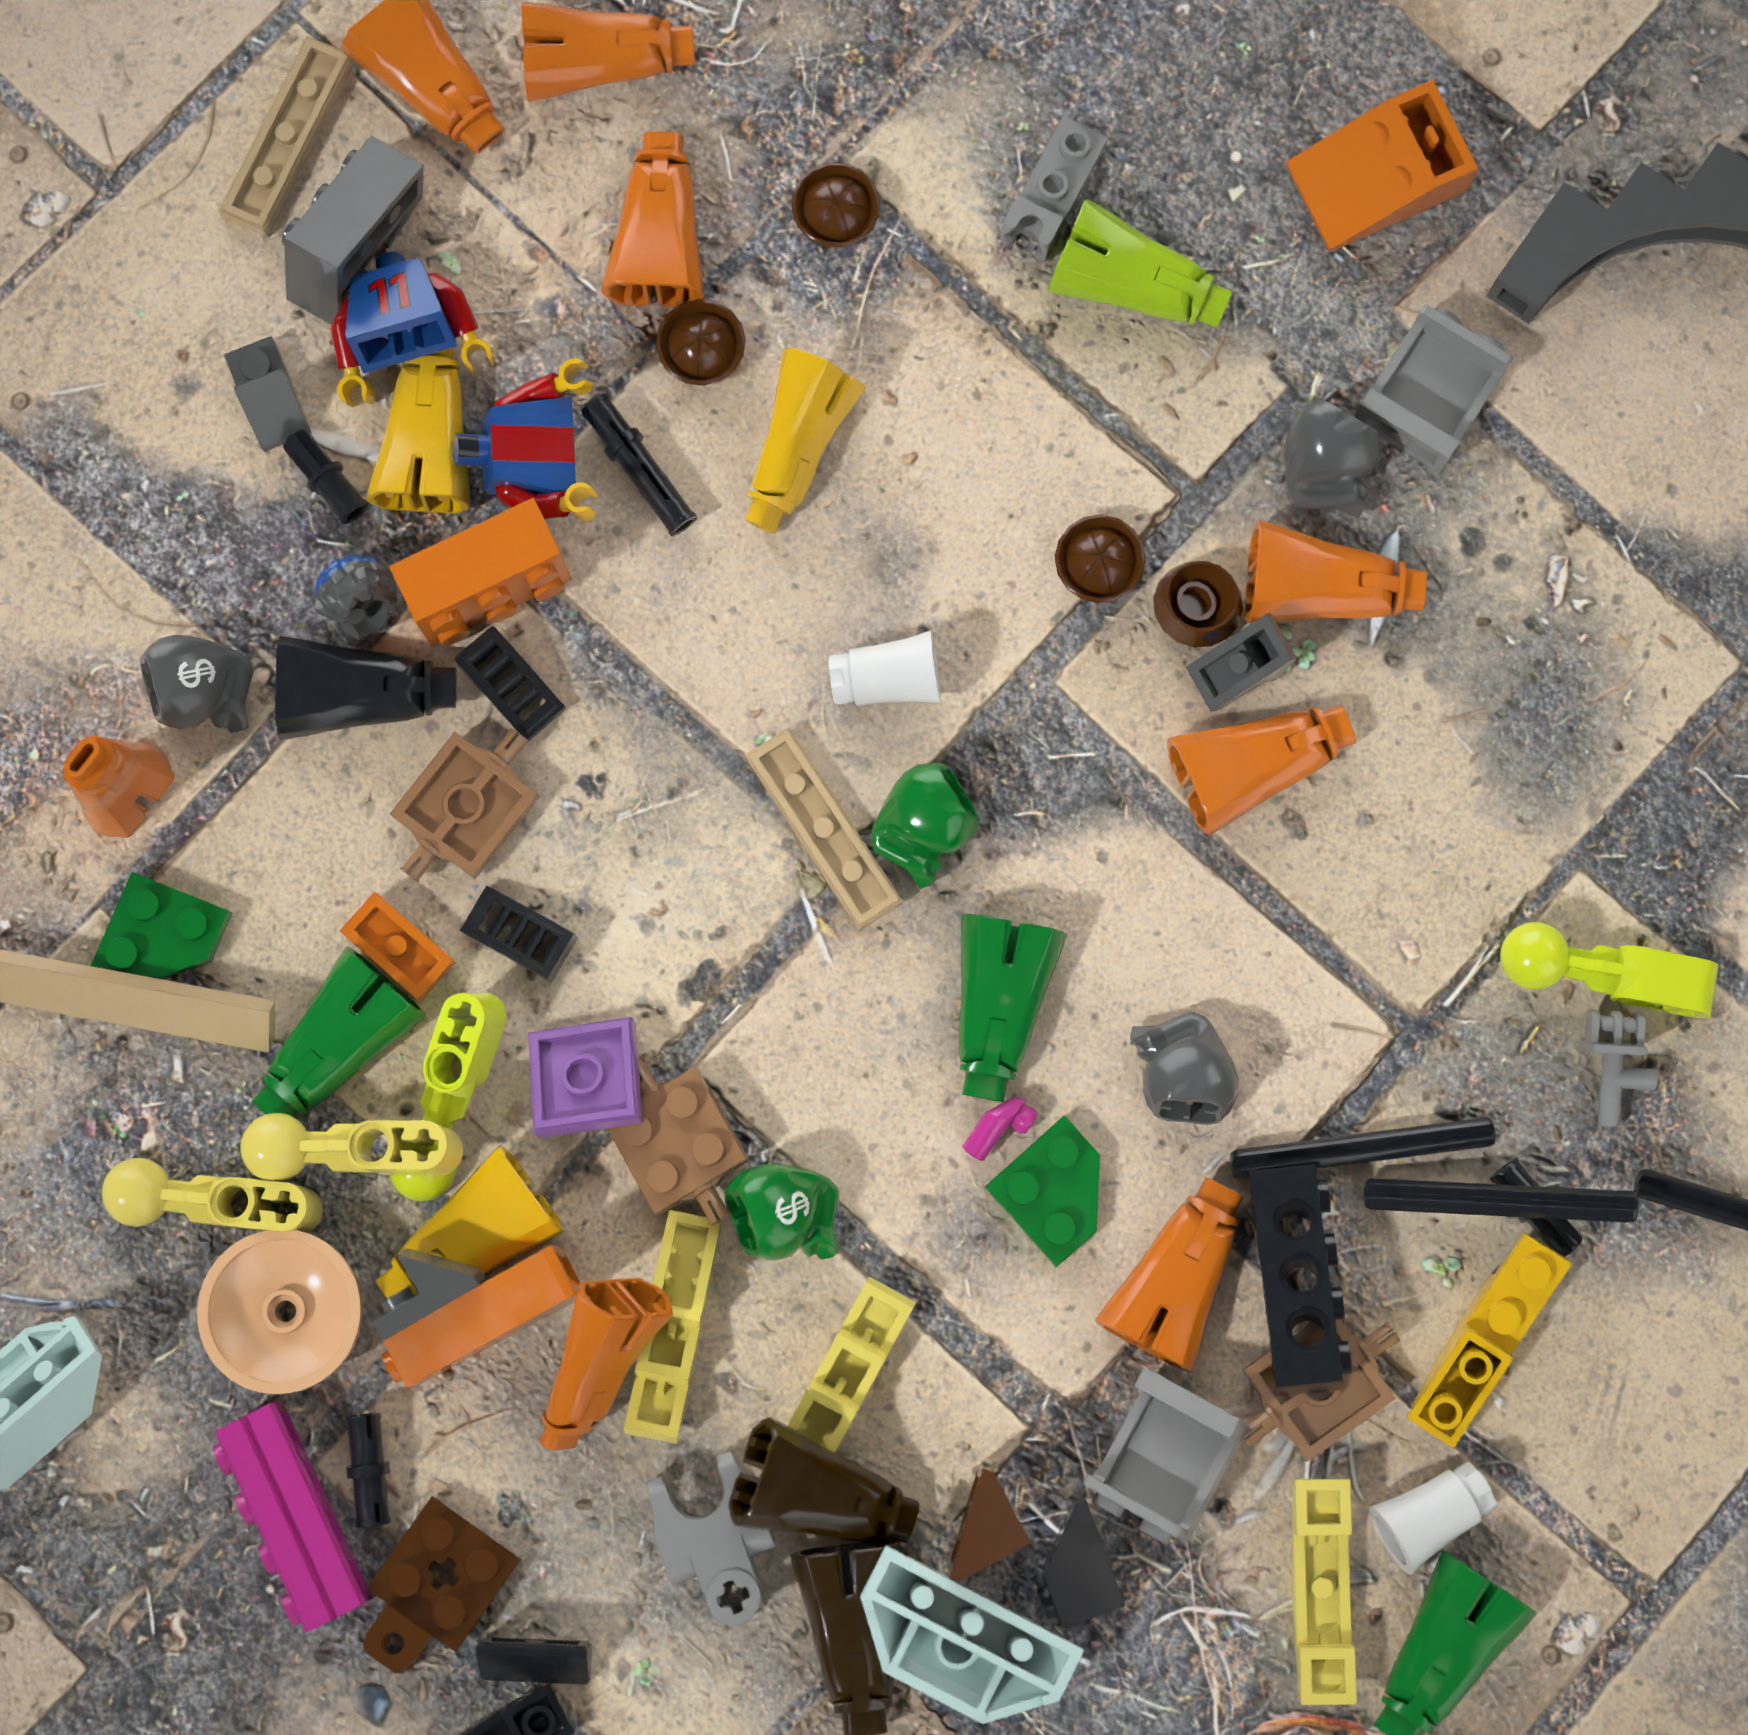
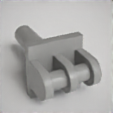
M1588 1010L1585 1039L1582 1038L1581 1046L1593 1053H1603L1598 1125L1620 1126L1622 1089L1656 1090L1658 1081L1656 1069L1624 1067L1625 1054L1647 1056L1648 1047L1644 1046L1646 1018L1643 1012H1634L1633 1017H1622L1621 1011H1611L1610 1016H1601L1598 1010ZM1599 1031L1608 1032V1040L1599 1039ZM1622 1033H1631V1040L1622 1041Z

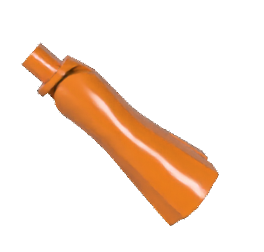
M384 0L348 29L345 38L342 40V50L401 96L436 129L449 138L451 137L455 143L463 141L477 155L502 136L505 128L493 115L496 109L491 103L484 86L454 43L430 0Z
M522 2L524 77L528 102L556 97L594 86L651 77L664 73L665 63L667 73H672V66L695 65L693 26H670V19L662 20L657 16L640 13L591 12L535 2Z
M656 131L644 133L643 149L638 151L635 156V163L628 179L620 221L601 293L607 299L619 305H651L652 286H655L660 306L677 307L681 303L703 299L704 297L703 276L695 222L693 183L689 159L683 153L684 136L679 133Z
M1259 520L1254 526L1248 557V575L1253 576L1247 583L1244 616L1248 623L1255 622L1267 613H1271L1276 622L1320 618L1372 619L1390 615L1398 616L1401 609L1423 611L1427 571L1407 569L1403 561L1398 560L1395 563L1394 559L1381 554L1324 541Z
M1338 705L1323 712L1318 707L1311 708L1310 710L1290 711L1241 724L1174 736L1167 739L1169 761L1181 787L1185 788L1193 785L1186 799L1197 826L1205 834L1211 835L1275 794L1315 773L1327 763L1338 757V750L1355 744L1357 740L1344 708Z
M96 735L81 740L71 750L63 765V776L75 798L80 803L85 820L96 833L108 837H130L145 819L147 811L146 808L135 801L136 798L141 794L152 803L155 800H159L175 777L170 762L162 749L149 743H126L121 740L103 738Z
M1205 1177L1196 1196L1189 1195L1185 1202L1174 1212L1140 1262L1103 1307L1095 1319L1096 1324L1163 1362L1184 1372L1192 1373L1213 1300L1232 1250L1236 1231L1233 1228H1237L1239 1223L1233 1217L1243 1197L1224 1185Z
M641 1278L587 1281L578 1284L563 1357L549 1396L547 1408L541 1417L543 1424L546 1426L540 1437V1443L543 1447L554 1451L575 1448L581 1435L590 1432L596 1426L595 1421L604 1420L630 1367L641 1351L673 1315L672 1303L668 1295L659 1287Z

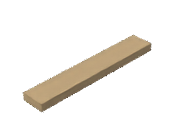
M0 949L1 1003L267 1053L270 1052L274 1044V1000Z

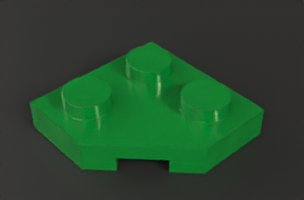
M131 872L90 966L162 980L188 969H196L212 962L233 913Z
M1065 1115L984 1187L1055 1268L1097 1231L1100 1154Z

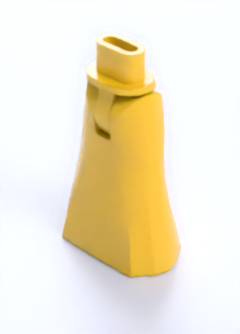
M789 347L783 349L772 419L752 480V486L757 492L749 490L747 493V497L753 501L745 518L746 522L768 533H776L783 514L790 516L795 507L799 506L804 500L826 446L842 420L865 390L866 385L854 377L843 373L841 368L824 358L797 348Z
M453 348L403 362L396 381L385 434L366 495V500L372 505L379 506L385 510L459 514L469 510L471 504L467 465H455L453 457L454 436L456 433L464 434L462 388L458 362L452 359Z
M499 1145L453 1196L409 1238L397 1255L405 1249H413L478 1267L484 1274L562 1234L564 1227L559 1216L540 1192H531L529 1188L534 1183L517 1159L506 1148ZM398 1256L391 1259L393 1267L376 1279L378 1287L386 1298L407 1286L411 1288L413 1294L418 1292Z

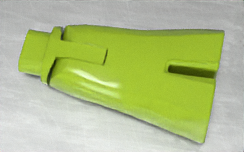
M1085 199L1070 238L1064 247L1048 288V292L1115 305L1169 321L1187 323L1191 313L1189 325L1193 326L1197 320L1214 328H1218L1233 291L1212 283L1214 276L1207 274L1206 270L1191 259L1148 238L1089 199Z

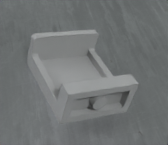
M1424 305L1379 378L1364 397L1354 417L1378 431L1379 437L1440 473L1508 368L1513 357L1505 352V347L1495 338L1484 334L1478 336L1463 327L1460 319L1452 312L1444 308L1434 309L1429 305Z
M1144 1367L1134 1385L1141 1390L1097 1474L1094 1477L1088 1474L1083 1484L1096 1491L1092 1500L1093 1503L1121 1518L1125 1509L1143 1518L1138 1529L1168 1545L1172 1536L1188 1543L1250 1426L1232 1414Z

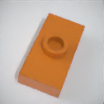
M376 892L367 899L340 930L346 938L420 1002L425 999L457 963Z

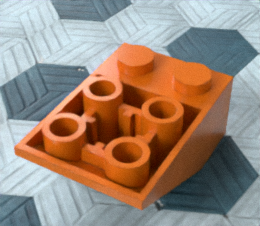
M1430 80L1385 100L1286 161L1285 164L1329 253L1466 193L1479 169L1434 80Z

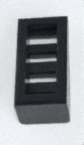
M495 626L489 627L454 659L459 668L511 726L528 741L566 710L563 703ZM498 648L501 654L479 672L476 667ZM512 664L516 670L497 687L493 688L489 682ZM527 680L531 686L508 705L504 698ZM540 695L546 702L527 719L522 721L518 714Z
M487 885L460 929L462 933L550 983L555 979L578 939L573 932ZM493 903H496L502 909L488 933H485L478 928ZM514 913L520 918L505 943H503L497 937L510 915ZM531 923L537 928L523 952L514 949L528 924ZM546 933L554 936V939L541 961L538 962L532 959Z

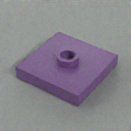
M632 1017L528 1032L533 1133L537 1138L643 1123L636 1023Z

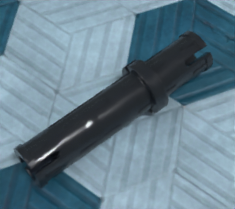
M607 393L601 394L588 402L581 410V414L588 420L607 446L604 452L611 461H618L638 488L640 494L646 499L666 526L671 537L689 528L697 520V515L695 512H692L667 475L661 470L642 444L644 437L638 428H631L611 402Z

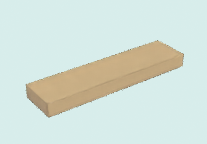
M306 36L218 211L222 218L263 236H269L355 64V60L344 51Z
M786 728L744 755L755 775L858 931H861L903 904L902 898L789 728Z

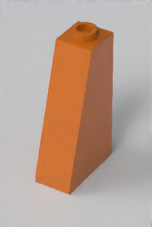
M550 1245L384 1340L383 1342L388 1351L381 1354L393 1381L398 1383L403 1380L406 1388L416 1387L574 1303L580 1280L564 1248Z

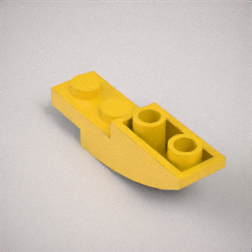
M1523 1231L1495 1273L1491 1272L1465 1312L1406 1415L1407 1419L1454 1448L1513 1361L1512 1353L1571 1267V1261Z

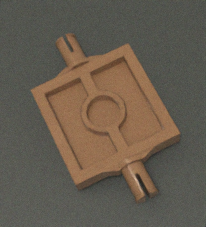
M510 728L508 734L492 753L489 750L475 747L454 731L390 812L394 819L412 832L416 841L420 844L404 866L400 868L416 882H419V879L433 861L439 858L440 860L454 863L473 879L478 877L540 798L538 793L516 777L509 766L525 744L529 742L526 738Z
M640 1058L638 1061L643 1123L607 1128L655 1215H661L681 1202L697 1199L710 1221V1225L719 1224L722 1222L721 1219L726 1220L731 1216V1213L728 1212L716 1187L721 1184L727 1174L746 1164L750 1159L698 1068L693 1067L670 1082L657 1084L645 1063V1059Z
M1335 1320L1338 1341L1348 1340L1352 1363V1374H1342V1390L1276 1396L1270 1350L1243 1368L1242 1372L1258 1393L1263 1411L1246 1422L1250 1427L1245 1435L1260 1425L1258 1429L1244 1438L1246 1443L1252 1447L1257 1441L1274 1429H1277L1289 1437L1303 1459L1309 1461L1395 1400V1396L1381 1378L1375 1357L1395 1343L1400 1342L1398 1334L1391 1333L1377 1343L1394 1330L1393 1327L1386 1321L1384 1325L1361 1340L1348 1331L1341 1320ZM1310 1321L1292 1335L1298 1343L1305 1346H1313L1322 1340L1324 1333L1319 1325Z

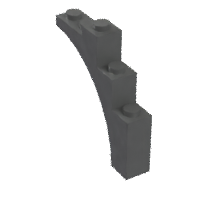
M1718 142L1685 190L1676 185L1674 179L1667 172L1659 168H1650L1641 162L1608 210L1599 205L1596 197L1589 191L1579 187L1573 188L1564 182L1496 278L1486 297L1529 324L1557 292L1583 272L1620 254L1658 244L1686 242L1737 246L1748 250V156L1738 149L1727 148Z

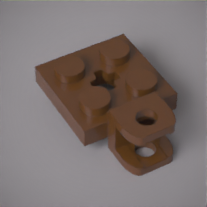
M432 1496L366 1588L387 1604L365 1636L363 1644L365 1653L393 1673L398 1674L410 1670L420 1660L434 1638L457 1653L521 1559ZM449 1558L453 1559L457 1563L453 1571L459 1577L457 1584L453 1587L449 1584H444L439 1590L431 1585L434 1574L429 1570L431 1565L435 1561L444 1564ZM399 1633L404 1640L403 1649L398 1654L391 1655L386 1649V1641L392 1634Z

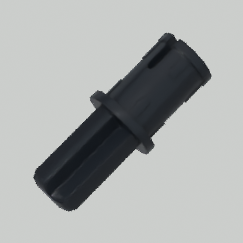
M300 429L286 438L283 449L309 480L307 487L311 492H319L337 514L342 524L353 522L366 511L369 503L360 496L343 475V465L339 461H332L308 430Z
M1517 1157L1507 1162L1489 1178L1492 1183L1500 1185L1539 1186L1519 1163L1520 1161ZM1518 1217L1521 1223L1527 1221L1548 1247L1564 1257L1576 1250L1582 1242V1236L1568 1220Z

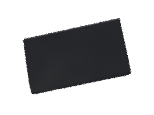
M485 1637L476 1645V1658L480 1676L486 1681L585 1685L591 1679L592 1644L589 1643L590 1641Z

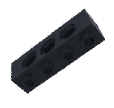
M1315 1164L1250 1171V1187L1276 1396L1342 1390V1374H1352L1349 1342L1348 1340L1338 1341L1335 1320L1345 1319V1310L1341 1286L1331 1287L1328 1266L1338 1265L1334 1232L1324 1233L1321 1213L1331 1212L1327 1180H1317ZM1299 1215L1308 1222L1310 1228L1303 1236L1294 1238L1285 1235L1280 1230L1279 1223L1286 1216ZM1295 1268H1306L1315 1275L1317 1282L1307 1291H1296L1287 1284L1285 1278ZM1311 1321L1320 1326L1324 1336L1319 1343L1313 1346H1305L1294 1339L1292 1330L1300 1322Z

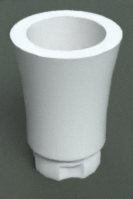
M932 630L902 640L874 646L849 649V654L842 653L829 656L831 689L834 703L836 704L855 702L856 706L892 702L941 703L939 671Z
M1466 1462L1453 1471L1446 1470L1428 1482L1400 1496L1369 1507L1368 1511L1373 1526L1390 1555L1407 1574L1412 1575L1435 1553L1459 1535L1479 1524L1481 1517L1497 1508V1502L1489 1484L1480 1471L1475 1469L1470 1462Z

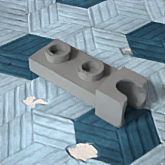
M1063 116L1025 187L1020 196L1016 198L1003 223L1000 234L1002 244L1010 246L1019 234L1030 232L1038 238L1039 247L1036 250L1035 259L1038 262H1044L1048 259L1063 226L1106 148L1108 137Z

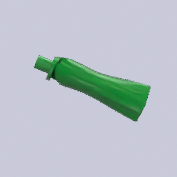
M963 914L961 919L960 1062L964 1063L960 1064V1070L966 1071L962 1095L1004 1102L1008 1079L1015 1080L1016 1074L1013 1072H1018L1025 1056L1042 1001L1059 961L1067 934L1063 931L1028 923L1013 926L1011 925L1012 922L1006 919L979 914Z
M346 946L305 1014L276 1053L268 1069L271 1075L266 1073L262 1079L266 1086L252 1100L253 1104L264 1114L283 1113L294 1117L299 1112L305 1115L309 1109H313L330 1097L368 1062L415 1027L426 1017L425 1012L369 961L349 946Z
M1442 1551L1409 1634L1390 1672L1384 1691L1388 1696L1383 1694L1381 1701L1386 1705L1373 1725L1386 1735H1421L1423 1730L1431 1734L1434 1730L1431 1724L1437 1727L1451 1714L1486 1669L1536 1617L1537 1612L1448 1552Z

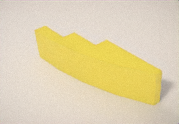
M669 1210L653 1285L659 1287L668 1295L672 1303L673 1315L637 1358L635 1380L624 1424V1434L674 1444L678 1443L722 1222L711 1226L707 1217Z
M869 1276L788 1426L835 1453L916 1302Z

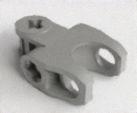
M732 1450L716 1456L724 1493L721 1504L709 1516L694 1517L682 1511L674 1500L670 1486L664 1476L648 1481L646 1484L652 1507L654 1539L671 1584L674 1586L697 1577L711 1615L720 1623L734 1626L750 1620L762 1603L763 1588L752 1556L775 1548L776 1543L772 1530L735 1526L730 1518L728 1502L736 1477H738L740 1472H743ZM733 1580L737 1588L747 1587L749 1595L742 1601V1610L736 1611L733 1603L723 1604L721 1601V1595L728 1590L727 1581Z

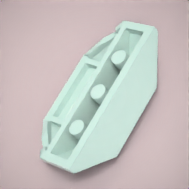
M75 1316L65 1318L63 1322H48L25 1328L0 1350V1491L10 1488L92 1414L102 1354L82 1321Z
M886 1545L860 1595L882 1671L981 1724L1015 1715L1042 1705L1046 1706L1059 1702L1084 1652V1649L1024 1615Z

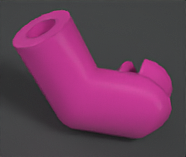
M1012 1097L983 1114L963 1143V1149L975 1159L984 1161L1009 1125L1019 1134H1026L1038 1117L1036 1109L1026 1105L1025 1099Z

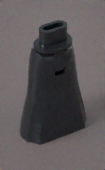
M280 636L276 648L275 721L277 735L280 740L363 725L408 721L424 717V709L426 716H432L433 708H456V667H433V661L426 660L425 662L423 659L395 653L353 649Z

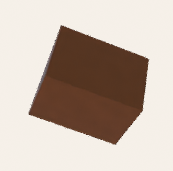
M979 1463L947 1568L949 1577L958 1581L970 1577L1031 1544L990 1466Z

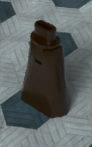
M772 1417L761 1420L752 1429L743 1455V1463L762 1469L760 1478L744 1472H740L738 1477H736L728 1502L730 1518L735 1526L813 1534L857 1542L875 1541L884 1543L889 1538L902 1543L909 1541L919 1513V1502L917 1500L902 1496L900 1488L892 1485L878 1474L830 1451Z
M888 1540L884 1543L874 1541L808 1548L790 1555L797 1584L813 1632L825 1685L832 1704H835L833 1706L834 1713L842 1714L844 1735H878L888 1732L885 1709L892 1706L891 1697L894 1677L882 1671L860 1595L885 1545L900 1552V1542L896 1540Z

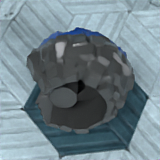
M349 554L347 557L330 562L328 570L323 569L316 581L315 597L312 599L317 614L323 615L329 620L337 621L340 631L347 633L357 640L365 638L367 635L375 634L376 630L381 631L388 626L387 621L397 603L395 586L393 585L394 577L389 567L380 564L373 557H357Z

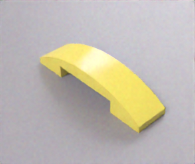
M1349 1478L1294 1479L1292 1504V1591L1296 1666L1301 1705L1357 1704L1356 1656L1351 1635L1349 1535H1352L1351 1484Z

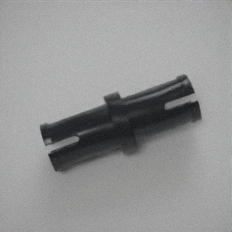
M380 1412L345 1417L348 1427L351 1465L346 1467V1475L348 1479L353 1480L356 1528L374 1527L376 1523H379V1525L391 1523L385 1474H389L391 1471L390 1462L384 1461Z

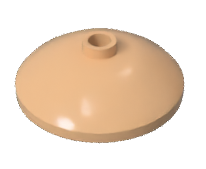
M265 1230L249 1235L230 1246L219 1256L207 1273L201 1287L197 1305V1322L200 1338L214 1365L238 1385L249 1390L267 1394H286L302 1391L315 1386L332 1375L352 1351L362 1321V1296L357 1278L351 1266L332 1245L317 1236L298 1230L290 1232ZM285 1301L292 1302L296 1307L295 1317L289 1322L282 1320L279 1315V1308Z

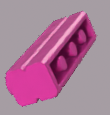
M283 1401L272 1402L214 1431L219 1441L218 1444L213 1446L215 1459L225 1475L234 1474L242 1492L235 1496L237 1507L248 1525L256 1523L264 1541L263 1544L258 1546L260 1558L270 1575L278 1573L287 1593L281 1596V1602L290 1622L294 1626L301 1623L305 1633L372 1600L373 1597L370 1591L366 1589L365 1579Z

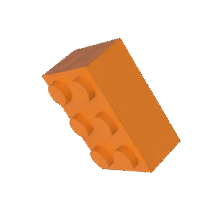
M534 497L389 566L416 624L431 646L441 643L442 646L455 644L470 634V628L486 620L490 624L501 622L517 612L516 606L532 598H535L536 601L547 600L559 594L564 589L563 584L572 580L561 552Z

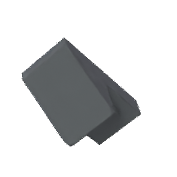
M272 335L224 354L236 385L234 391L264 452L283 445L289 435L300 429H305L310 434L312 433Z
M1267 613L1186 666V669L1209 710L1214 712L1221 710L1259 684L1278 679L1297 658L1272 614Z
M405 1249L398 1257L418 1292L413 1294L411 1288L407 1286L380 1302L384 1312L380 1313L372 1323L384 1341L479 1286L485 1279V1276L478 1267L413 1249Z

